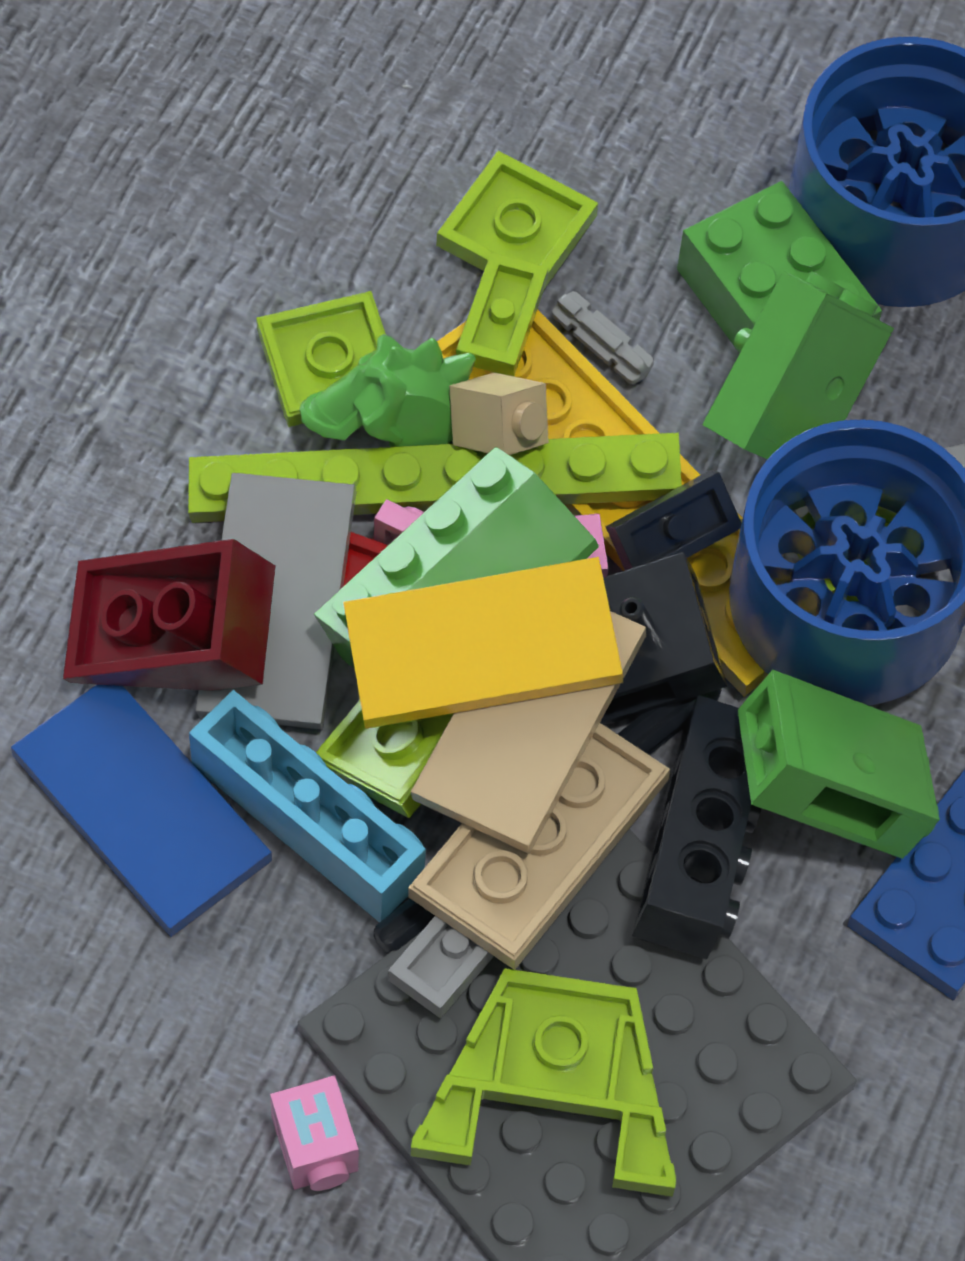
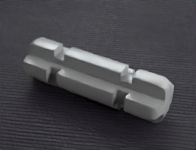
M574 291L564 294L552 310L553 318L567 331L573 327L575 329L574 337L608 366L612 363L616 364L614 371L627 383L634 385L639 381H643L654 365L653 357L638 344L632 348L630 346L632 339L598 310L592 313L590 311L592 305L580 294Z

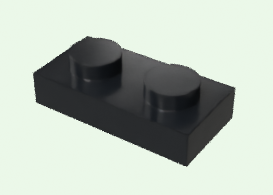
M708 471L605 527L626 571L684 552L688 558L741 529L742 522L718 471Z

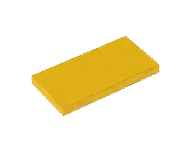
M599 557L343 602L365 729L623 683V672Z

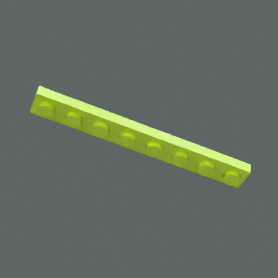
M679 432L549 439L547 444L510 455L535 472L564 505L656 500L682 486ZM453 444L189 457L188 513L192 523L225 521L232 473L354 484L357 493L353 515L377 514L386 499L402 507H415L424 512L488 453Z

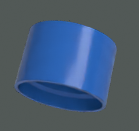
M893 37L858 46L837 58L822 72L811 88L805 105L789 190L879 305L892 307L925 306L945 301L965 291V49L941 40L923 37ZM877 130L876 141L871 138L867 131ZM943 142L949 145L944 151L941 150ZM875 184H880V187L876 192ZM893 201L900 203L902 208L894 207L891 203Z
M855 419L827 423L811 428L783 444L769 457L756 475L749 490L729 586V602L736 631L755 662L767 674L773 669L866 705L880 704L903 697L927 683L941 670L955 650L965 625V468L953 455L932 439L906 427L882 421ZM807 506L816 523L815 529L812 530L793 511ZM878 506L896 513V516L887 527L884 526L886 519L876 515ZM793 552L800 554L804 558L796 563H791L784 559L782 555ZM949 569L953 582L921 579L920 577L921 574ZM824 579L831 580L836 588L834 593L828 589ZM848 595L856 596L860 602L847 601L846 598ZM899 605L911 606L918 610L921 616H904L895 607Z

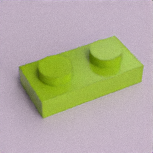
M491 252L460 337L456 355L471 353L476 358L474 367L494 373L515 376L547 283L549 267Z

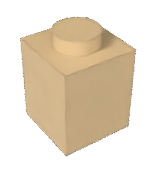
M491 373L449 385L453 445L489 453L493 448L498 447L508 455H512L549 443L546 383Z

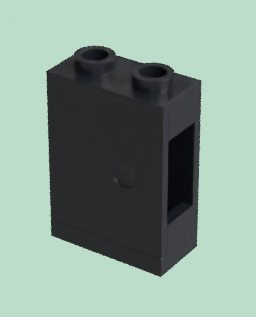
M684 552L603 578L610 611L645 626L646 637L624 676L623 683L620 684L601 719V724L605 726L650 710L727 687L698 578Z

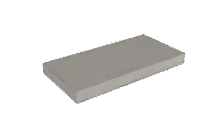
M232 473L222 540L235 539L276 565L263 685L213 691L199 690L196 712L199 717H205L232 690H235L251 705L259 706L269 713L278 725L323 730L335 647L314 616V613L343 588L357 493L354 484Z

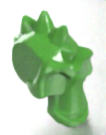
M382 334L378 337L377 349L361 357L355 368L327 389L310 395L301 403V421L308 429L323 437L346 440L356 429L363 425L364 430L370 436L389 441L390 447L453 444L449 385L469 380L476 358L471 353L443 358L440 346L434 338L426 340L414 350L403 348L394 338Z

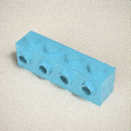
M232 690L189 732L191 761L200 773L379 923L409 896L408 887L425 868L426 848L423 847L417 836L405 826L395 824L377 809L371 799L361 789L343 781L326 766L325 762L315 751L306 745L297 743L279 727L273 717L264 709L251 705L235 690Z

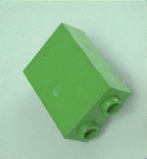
M783 270L753 329L743 328L736 334L734 347L740 351V354L702 425L739 447L768 460L776 450L795 436L823 424L846 420L894 328L874 318L873 315L878 305L813 271H811L805 282Z
M773 669L739 707L738 716L751 805L902 859L922 838L928 836L933 831L936 823L940 820L921 725Z

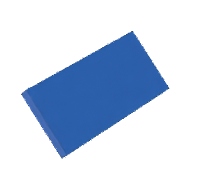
M95 685L11 746L12 756L170 937L174 936L272 861V852L123 686Z

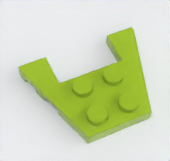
M505 968L472 1027L450 1074L446 1075L440 1086L435 1101L424 1122L416 1130L412 1138L411 1156L471 1166L480 1104L483 1099L611 1118L621 1121L612 1187L673 1197L676 1175L674 1165L671 1163L665 1136L666 1127L662 1107H659L652 1074L653 1064L637 988Z

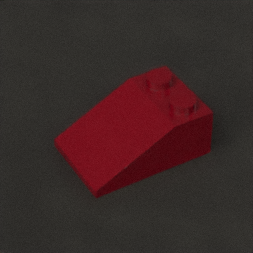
M235 539L78 561L63 679L69 683L204 691L263 685L276 565Z

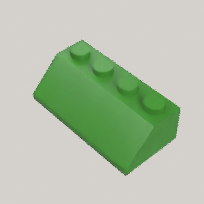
M495 447L316 611L314 616L342 660L355 669L343 602L587 559L599 548V545L590 532L535 472L498 447Z

